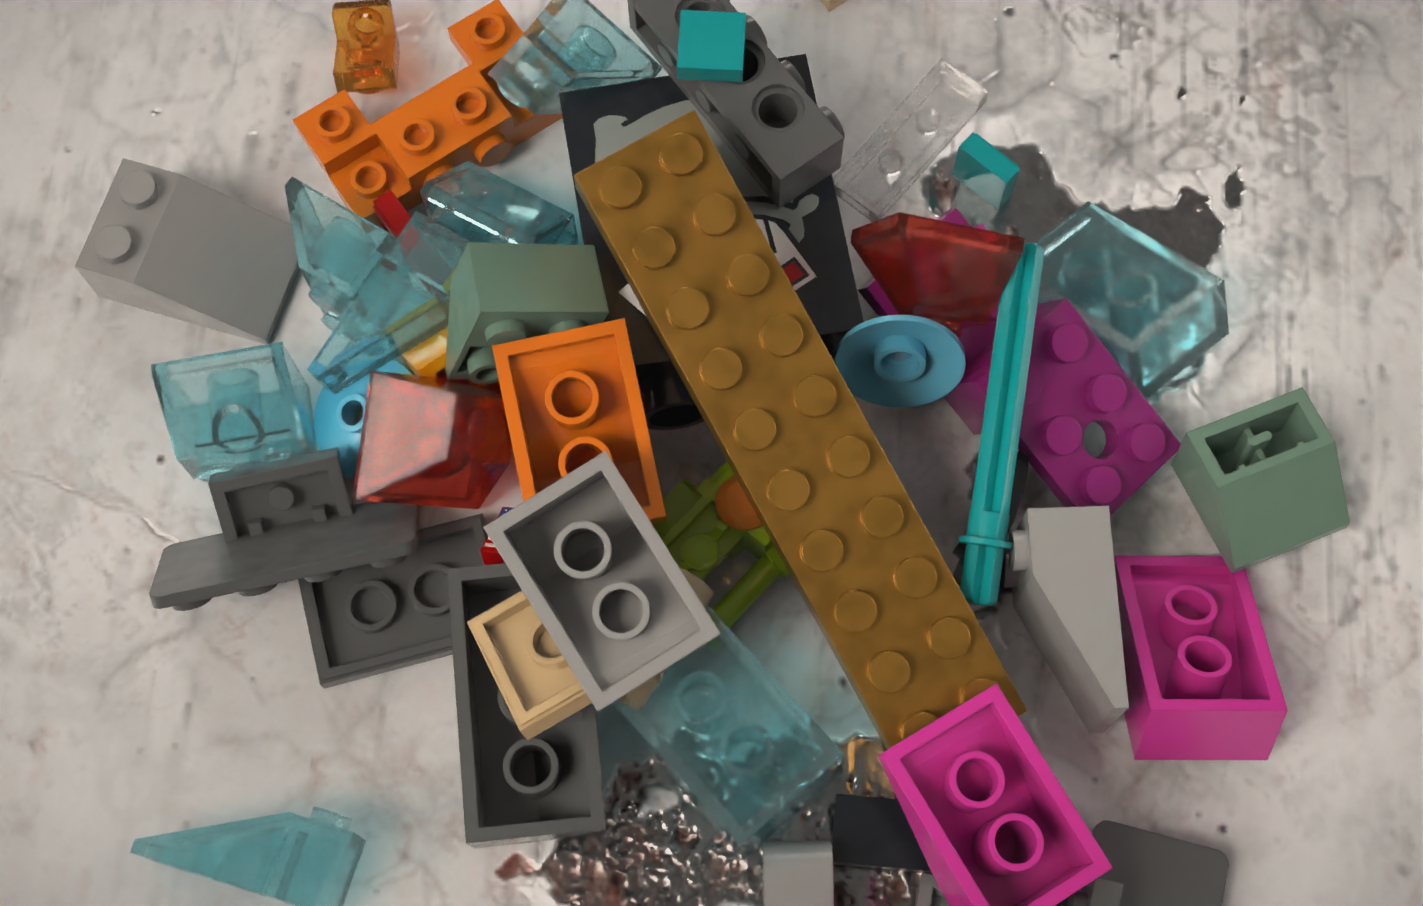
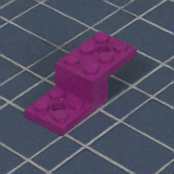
M953 208L943 213L867 281L858 292L879 317L887 315L924 317L942 324L958 337L965 351V372L959 384L950 393L945 395L944 398L973 435H980L982 432L1004 267L957 208ZM941 280L951 283L958 293V305L951 315L943 314L934 304V288ZM1067 298L1037 304L1018 450L1029 458L1030 465L1064 507L1109 506L1111 516L1178 451L1181 443ZM1091 422H1096L1102 427L1106 438L1104 450L1095 458L1086 451L1083 445V433Z

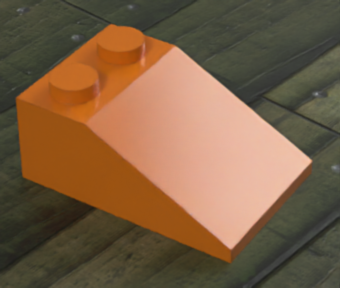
M625 318L492 345L523 502L606 451L652 525L667 523Z

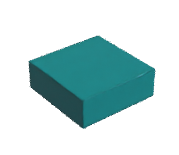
M681 10L677 79L743 82L746 13Z
M972 132L958 148L952 175L999 210L1012 196L1020 168L977 133Z

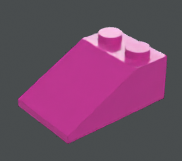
M1114 555L1129 708L1124 712L1134 760H1268L1288 710L1246 569L1231 574L1222 556Z
M997 683L878 755L935 881L950 906H1055L1113 868Z

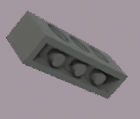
M627 0L629 23L632 31L778 209L840 169L845 137L840 121L828 107L822 106L819 108L805 92L804 81L797 69L789 61L783 60L780 62L767 47V40L761 27L750 15H746L743 74L750 76V79L743 82L677 79L681 10L738 11L730 3V0ZM771 119H782L790 123V125L784 128H772L764 123Z

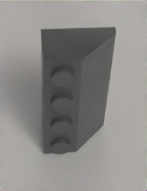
M506 563L447 569L466 844L475 849L542 842L606 830L596 708L593 704H590L527 740L519 731L467 624L469 620L520 592L522 589Z

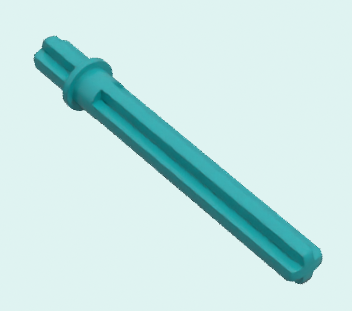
M1014 242L1006 250L971 510H969L966 536L959 535L958 543L966 544L960 590L969 604L992 606L997 602L1004 550H1012L1013 543L1007 542L1010 519L1009 511L1044 260L1043 247L1033 243Z

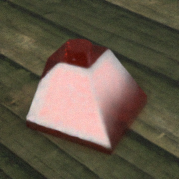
M898 212L853 229L850 243L899 315H913L933 320L947 327L957 337H961L962 329L984 325L988 322L1024 252L1025 238Z
M370 371L352 498L355 501L480 509L510 464L512 443L500 386L495 383L477 384L469 380H447V378Z

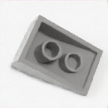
M123 158L75 264V268L99 297L268 345L312 238L308 232L182 174Z
M606 451L483 527L597 712L721 634Z
M1109 506L1027 508L1017 529L1011 530L1009 533L1008 542L1013 543L1012 550H1004L1000 577L1001 585L1003 588H1012L1013 608L1089 734L1103 733L1129 708Z

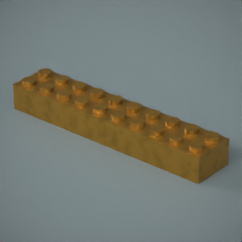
M696 111L688 112L574 174L577 192L886 749L888 750L996 683L1017 716L1027 712L1024 703Z

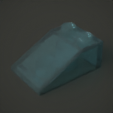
M1089 201L1033 243L1044 249L1038 304L1067 298L1146 400L1229 334L1225 280Z
M708 605L705 609L721 634L669 666L661 679V684L656 686L641 711L635 710L618 700L612 703L700 813L740 859L744 861L763 844V841L769 839L843 773L844 753Z

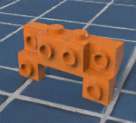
M499 0L492 1L447 28L451 42L467 63V67L373 123H368L345 89L293 119L298 133L321 165L346 208L366 237L381 228L372 207L374 206L373 201L389 190L394 193L408 212L431 197L439 198L450 193L462 178L482 166L491 167L496 165L509 154L513 147L563 118L559 99L561 91L534 57L529 39Z

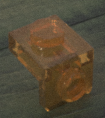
M364 0L334 3L331 15L337 44L333 76L337 93L343 89L347 93L358 92L361 94H375L386 89H397L400 46L391 1Z

